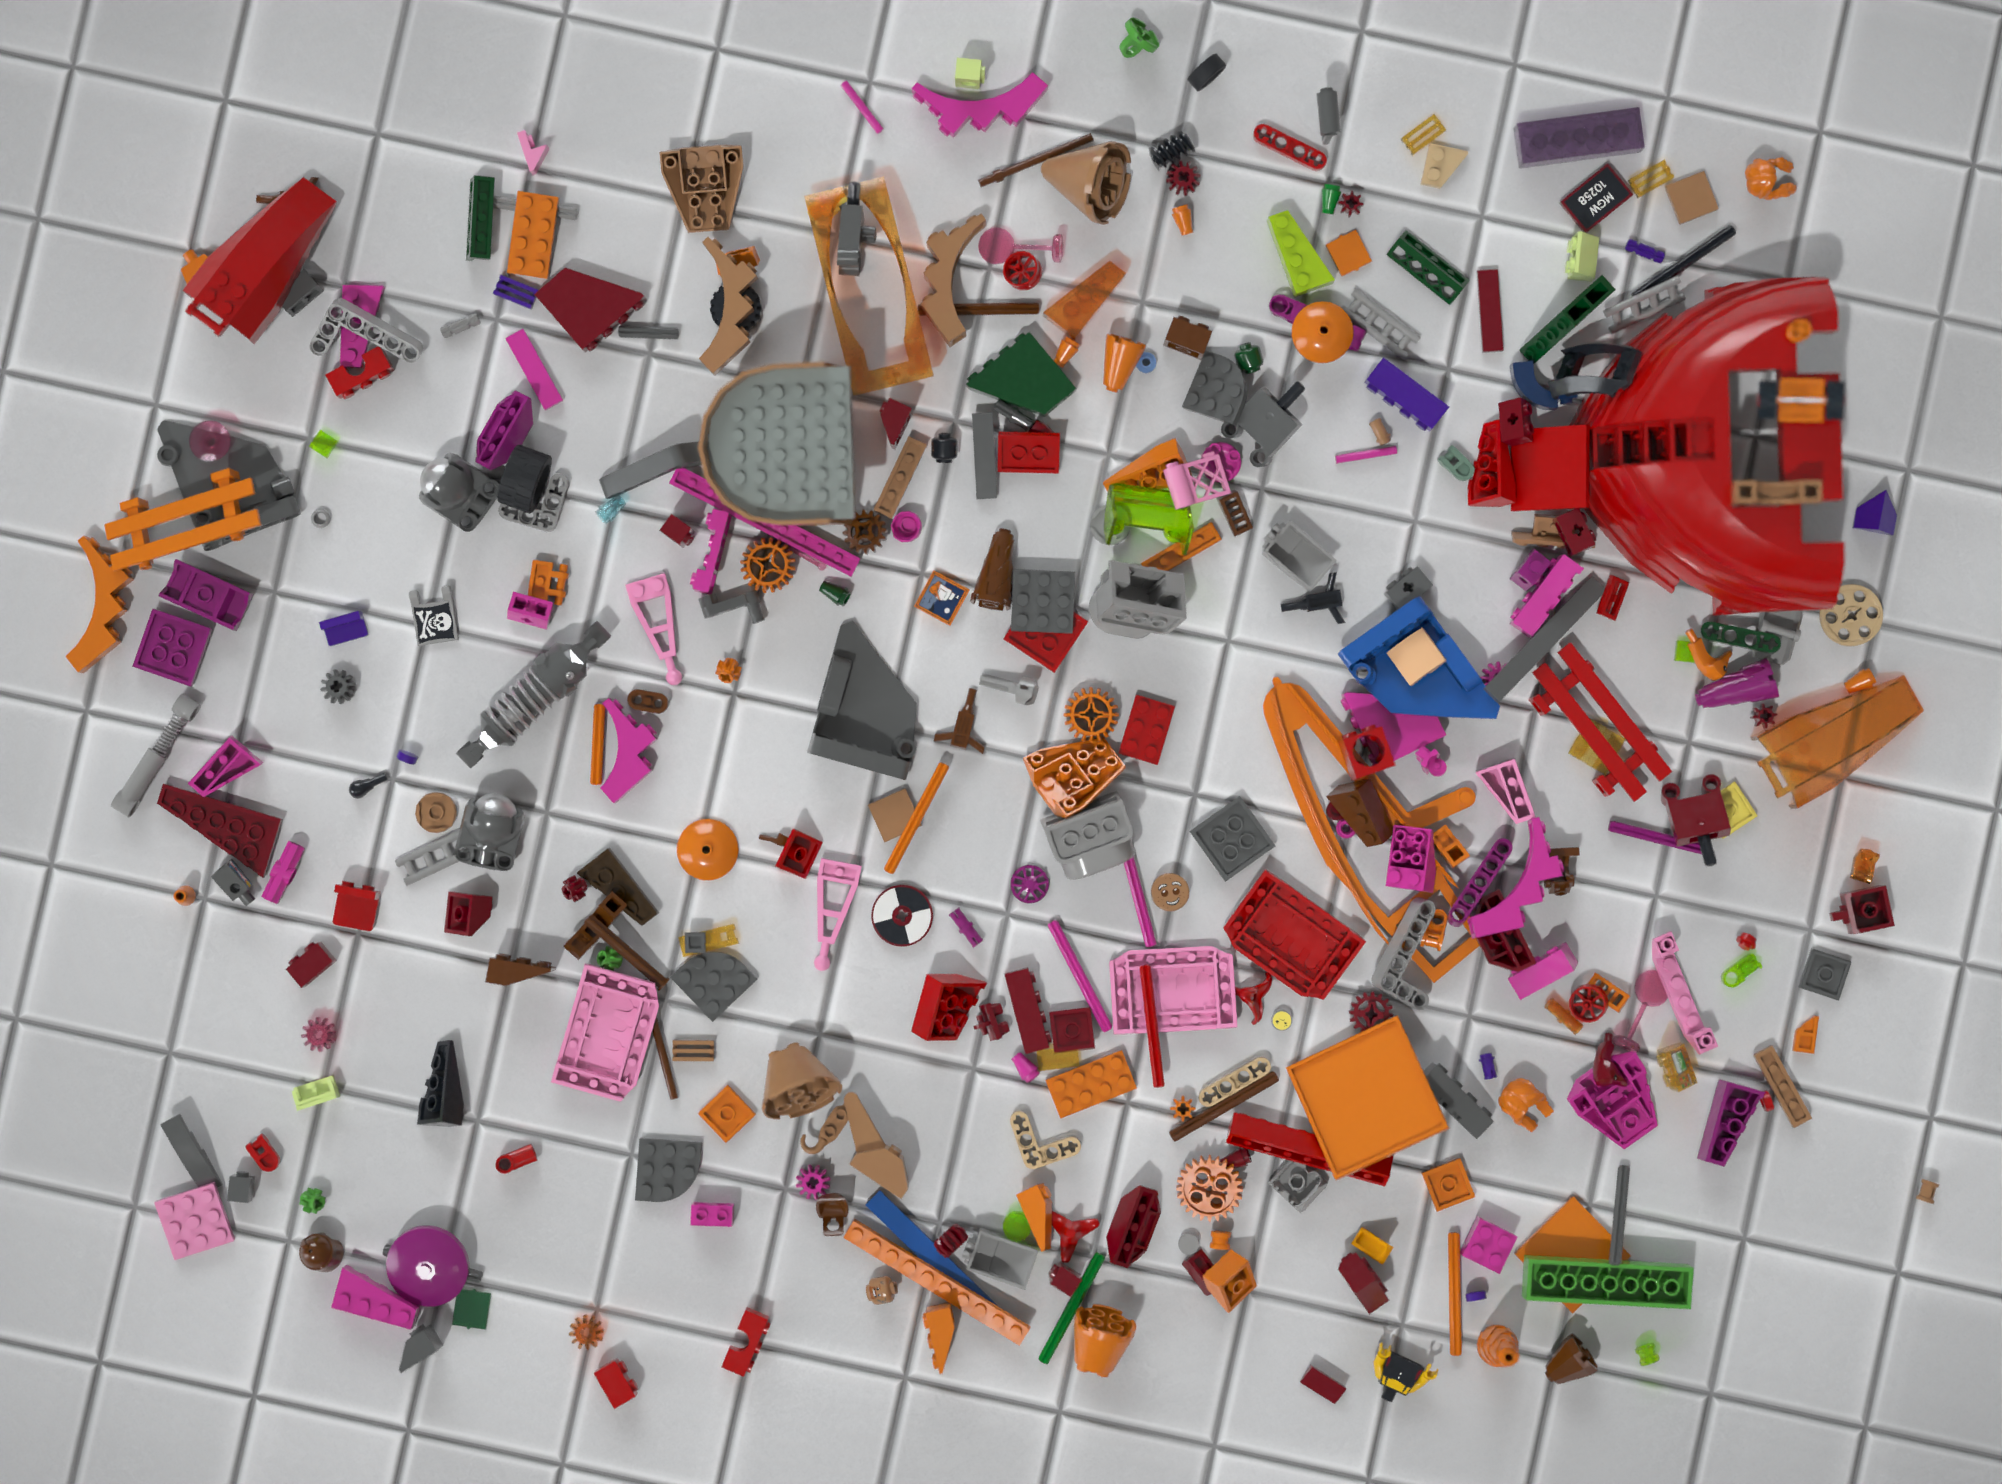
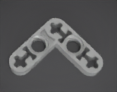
M555 474L551 477L541 510L535 509L532 512V521L524 522L522 519L524 512L521 510L518 513V520L515 519L517 516L515 514L509 513L508 516H505L506 513L503 509L508 508V506L500 504L498 508L499 515L511 522L545 532L553 531L557 526L569 487L568 479L562 474ZM559 478H562V482L565 483L558 490L559 493H562L561 497L555 493H550L551 490L556 491L557 485L554 484V481H558ZM552 497H556L559 500L558 507L554 509L548 506V500ZM538 513L541 514L539 518L546 520L550 517V521L553 522L547 528H545V524L542 522H538L537 526L534 525L537 521Z

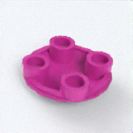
M1218 442L1212 443L1205 449L1203 454L1213 451L1215 455L1219 454L1227 482L1236 477L1241 467V458L1235 447L1228 443ZM1214 460L1209 461L1205 468L1212 473L1216 471ZM1205 474V476H1206L1208 479H1210V480L1212 479V477H1210L1209 475Z

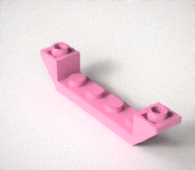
M1672 931L1652 939V960L1683 1036L1698 1054H1702L1718 1047L1711 1027L1703 1026L1674 952L1679 951Z

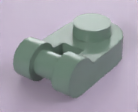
M1451 445L1447 449L1448 452L1444 456L1441 455L1437 461L1457 480L1467 481L1473 476L1474 467L1464 455ZM1453 457L1458 460L1454 466L1449 462Z

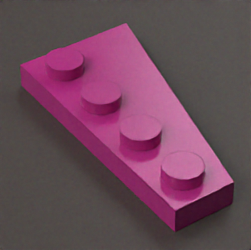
M342 285V299L376 316L385 287ZM353 317L354 322L361 324V320L358 317ZM341 326L340 366L362 368L364 360L361 355L367 352L369 341Z

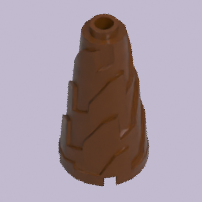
M1000 528L998 532L993 534L988 554L977 578L974 592L971 594L970 602L972 604H975L976 600H978L979 607L1003 611L1004 606L1007 611L1011 609L1012 559L1015 542L1011 530Z

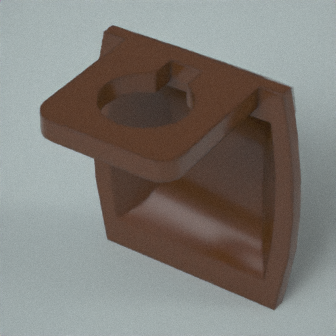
M837 1193L821 1195L816 1201V1211L819 1218H823V1235L842 1236L844 1234V1217L848 1216L846 1198ZM831 1219H836V1222L839 1224V1228L835 1231L827 1228Z

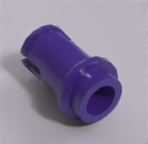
M1492 1053L1480 1055L1479 1062L1482 1064L1484 1080L1497 1077L1493 1061L1495 1056H1492Z

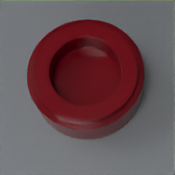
M1330 802L1326 807L1327 816L1335 821L1343 819Z

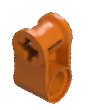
M1436 909L1432 919L1439 918L1442 920V923L1435 924L1431 920L1422 937L1420 946L1437 948V951H1441L1447 914L1441 909Z

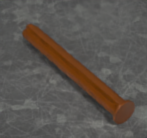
M592 914L586 918L584 924L647 979L654 982L658 987V991L669 981L668 977L665 978L599 919Z

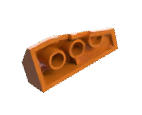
M1176 438L1155 446L1105 480L1103 485L1111 499L1133 496L1143 491L1154 493L1156 489L1168 488L1163 470L1167 469L1166 465L1173 462H1178V465L1185 464L1187 460Z

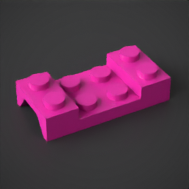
M713 509L712 513L708 512L705 524L715 535L711 534L708 544L711 548L710 554H706L703 566L706 570L697 569L696 573H692L690 584L696 592L708 595L713 593L732 519L729 512Z

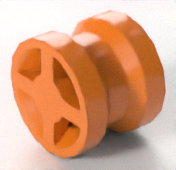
M1798 319L1788 326L1786 332L1792 342L1798 343L1807 339L1811 335L1812 329L1809 322Z
M1212 1230L1210 1234L1212 1236L1210 1248L1230 1250L1228 1241L1231 1237V1232Z

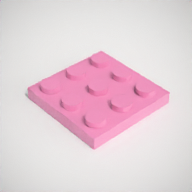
M215 1182L154 1202L174 1260L235 1240Z

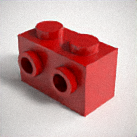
M618 1358L594 1372L596 1379L614 1409L635 1398L638 1394L636 1382L634 1379H629L625 1363L619 1361Z

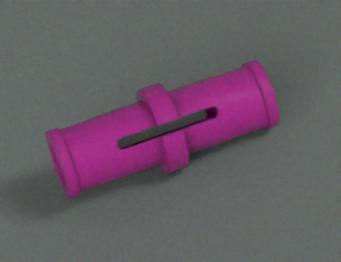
M959 907L949 914V917L952 918L960 929V934H964L973 948L983 941V938L980 937L972 926L974 925L972 921H968Z

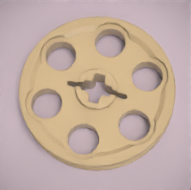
M1855 584L1841 586L1839 594L1843 595L1844 602L1841 605L1836 604L1832 609L1820 610L1821 627L1832 641L1840 645L1857 646L1870 641L1881 628L1883 621L1881 603L1877 596L1866 587ZM1856 591L1863 592L1864 600L1862 602L1855 601L1854 593ZM1869 607H1873L1877 611V615L1873 619L1869 618L1866 614ZM1860 608V610L1856 612V614L1854 615L1855 620L1848 619L1842 623V621L1846 619L1849 615V613L1847 612L1848 610L1849 612L1857 611ZM1828 612L1836 615V621L1833 624L1828 623L1825 619ZM1861 626H1866L1869 629L1867 637L1859 635L1858 630ZM1841 628L1846 629L1849 633L1846 640H1842L1838 636V631Z

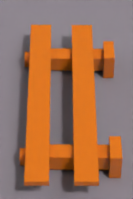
M227 468L211 473L212 482L217 483L219 488L150 510H148V501L139 497L121 502L120 509L126 512L128 517L104 524L107 540H112L131 534L133 548L110 555L113 571L134 565H139L140 570H148L154 564L153 559L226 536H230L231 541L243 540L245 530L261 526L259 510L254 509L241 514L238 500L255 494L253 479L247 478L239 481V472ZM219 505L223 506L225 516L223 520L157 541L150 542L147 528Z

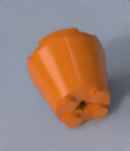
M1093 1304L1092 1308L1079 1307L1074 1318V1361L1077 1364L1076 1368L1081 1372L1089 1371L1097 1373L1100 1377H1108L1109 1373L1114 1371L1135 1335V1321L1128 1320L1122 1316V1311L1109 1306Z

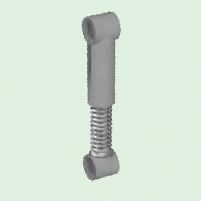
M181 694L172 707L171 721H168L169 724H166L167 727H164L165 730H162L163 733H160L161 737H158L159 740H156L155 746L147 749L123 789L114 797L111 807L128 818L133 815L140 804V799L166 760L164 753H167V750H169V747H171V744L183 728L182 725H185L187 721H192L201 707L199 703L185 694Z

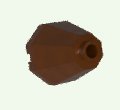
M1573 1333L1564 1339L1545 1366L1547 1370L1545 1375L1550 1382L1562 1384L1591 1376L1598 1371V1365L1587 1348L1585 1349L1582 1346L1583 1342Z

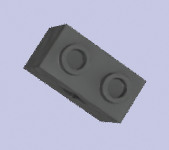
M1418 566L1414 569L1409 567L1401 574L1404 578L1398 583L1394 580L1385 587L1388 591L1384 595L1397 610L1414 598L1421 596L1433 586ZM1403 584H1410L1412 586V588H1410L1411 593L1409 591H1403Z

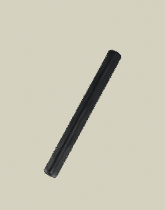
M1729 225L1631 294L1632 297L1677 276L1736 234L1735 229Z

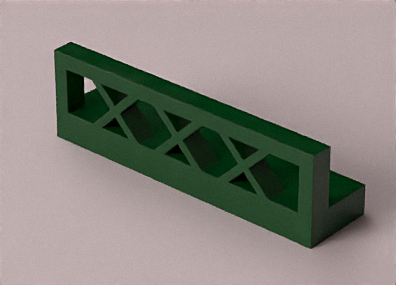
M474 175L470 179L466 261H473L474 259L490 260L495 177Z
M1407 230L1404 231L1386 254L1449 305L1452 304L1470 281ZM1398 246L1405 251L1406 257H1399L1394 253L1395 249ZM1411 261H1418L1421 264L1422 270H1415L1412 267ZM1427 274L1436 275L1438 283L1430 282ZM1449 286L1456 292L1452 297H1449L1444 293L1443 287Z

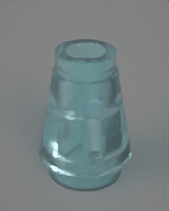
M618 495L598 506V510L595 513L604 524L611 523L624 508L626 502Z

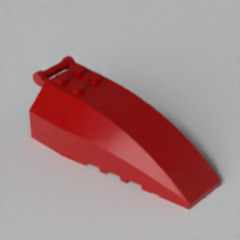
M306 178L300 179L251 218L205 260L182 290L190 298H194V301L187 306L185 313L196 317L211 328L218 337H221L231 325L255 345L280 312L295 279L298 278L305 260L308 259L310 251L318 240L320 232L325 227L337 201ZM201 304L223 319V321L218 324L198 308Z

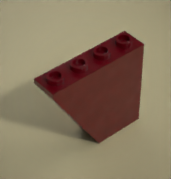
M568 268L560 271L534 294L584 352L594 350L599 345L598 341L601 338L609 337L614 332L613 328L616 325L624 324L630 318L629 314L634 310L636 312L645 305L644 301L647 300L640 292Z

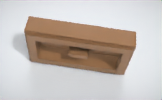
M673 1040L672 1061H714V1040ZM677 1045H710V1049H677ZM677 1053H710V1057L677 1056Z

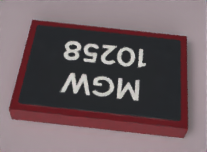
M1607 163L1559 203L1582 232L1587 233L1632 197L1633 193Z

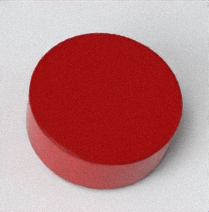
M1767 1090L1763 1091L1766 1093L1762 1099L1760 1098L1762 1108L1766 1112L1774 1110V1104Z

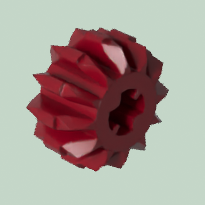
M1179 161V168L1172 164L1171 168L1173 171H1167V175L1170 178L1166 179V183H1173L1170 185L1169 190L1172 191L1177 188L1176 195H1179L1180 190H1182L1183 195L1187 196L1188 190L1194 193V186L1200 185V182L1196 180L1201 177L1199 173H1195L1197 166L1190 169L1191 162L1189 161L1186 166H1183V161ZM1180 175H1181L1182 177H1184V176L1186 175V176H1187V180H1186L1187 182H1185L1184 180H1182V181L1180 182V181H1179Z
M953 1224L934 1242V1247L940 1255L947 1258L968 1240V1234L963 1227Z

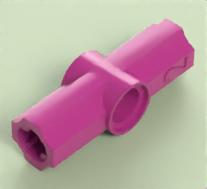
M291 841L287 842L280 859L275 862L271 869V877L261 897L279 904L287 885H290L296 875V867L304 853V847Z

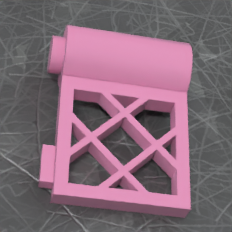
M1213 451L1202 454V459L1180 465H1178V462H1173L1166 465L1167 469L1163 470L1175 510L1231 493L1219 454L1215 455ZM1214 460L1216 465L1215 473L1205 469L1209 461ZM1194 466L1200 470L1197 478L1190 475L1188 467ZM1203 472L1212 477L1208 486L1200 481ZM1215 480L1222 484V492L1212 489ZM1197 485L1206 490L1201 498H1197L1195 491Z

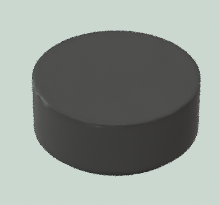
M164 445L158 450L157 457L162 465L173 466L177 463L179 454L175 447Z

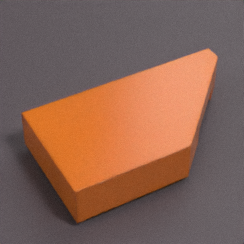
M1814 1015L1795 1030L1792 1051L1814 1054L1819 1016Z

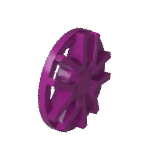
M1025 865L1014 872L1010 885L1013 895L1019 901L1036 903L1047 894L1049 880L1041 868L1034 865ZM1026 868H1031V876H1026ZM1034 869L1038 870L1041 874L1034 877ZM1023 870L1024 878L1016 876ZM1044 876L1045 881L1038 883L1036 879ZM1015 878L1022 880L1021 885L1014 884ZM1046 883V887L1043 892L1038 886ZM1014 886L1022 887L1018 894L1016 893ZM1036 889L1042 893L1039 898L1034 894ZM1023 890L1027 892L1024 899L1020 897ZM1030 893L1034 896L1035 900H1027Z

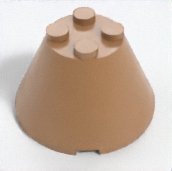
M797 1042L791 1043L786 1049L776 1050L768 1055L769 1060L762 1111L767 1118L780 1120V1116L785 1115L795 1118L809 1114L831 1103L834 1100L833 1096L837 1092L838 1094L841 1093L842 1084L806 1047L800 1046Z

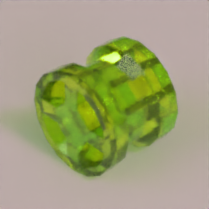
M1647 1343L1635 1349L1636 1354L1640 1357V1366L1650 1365L1660 1360L1659 1355L1655 1352L1656 1347L1654 1343Z

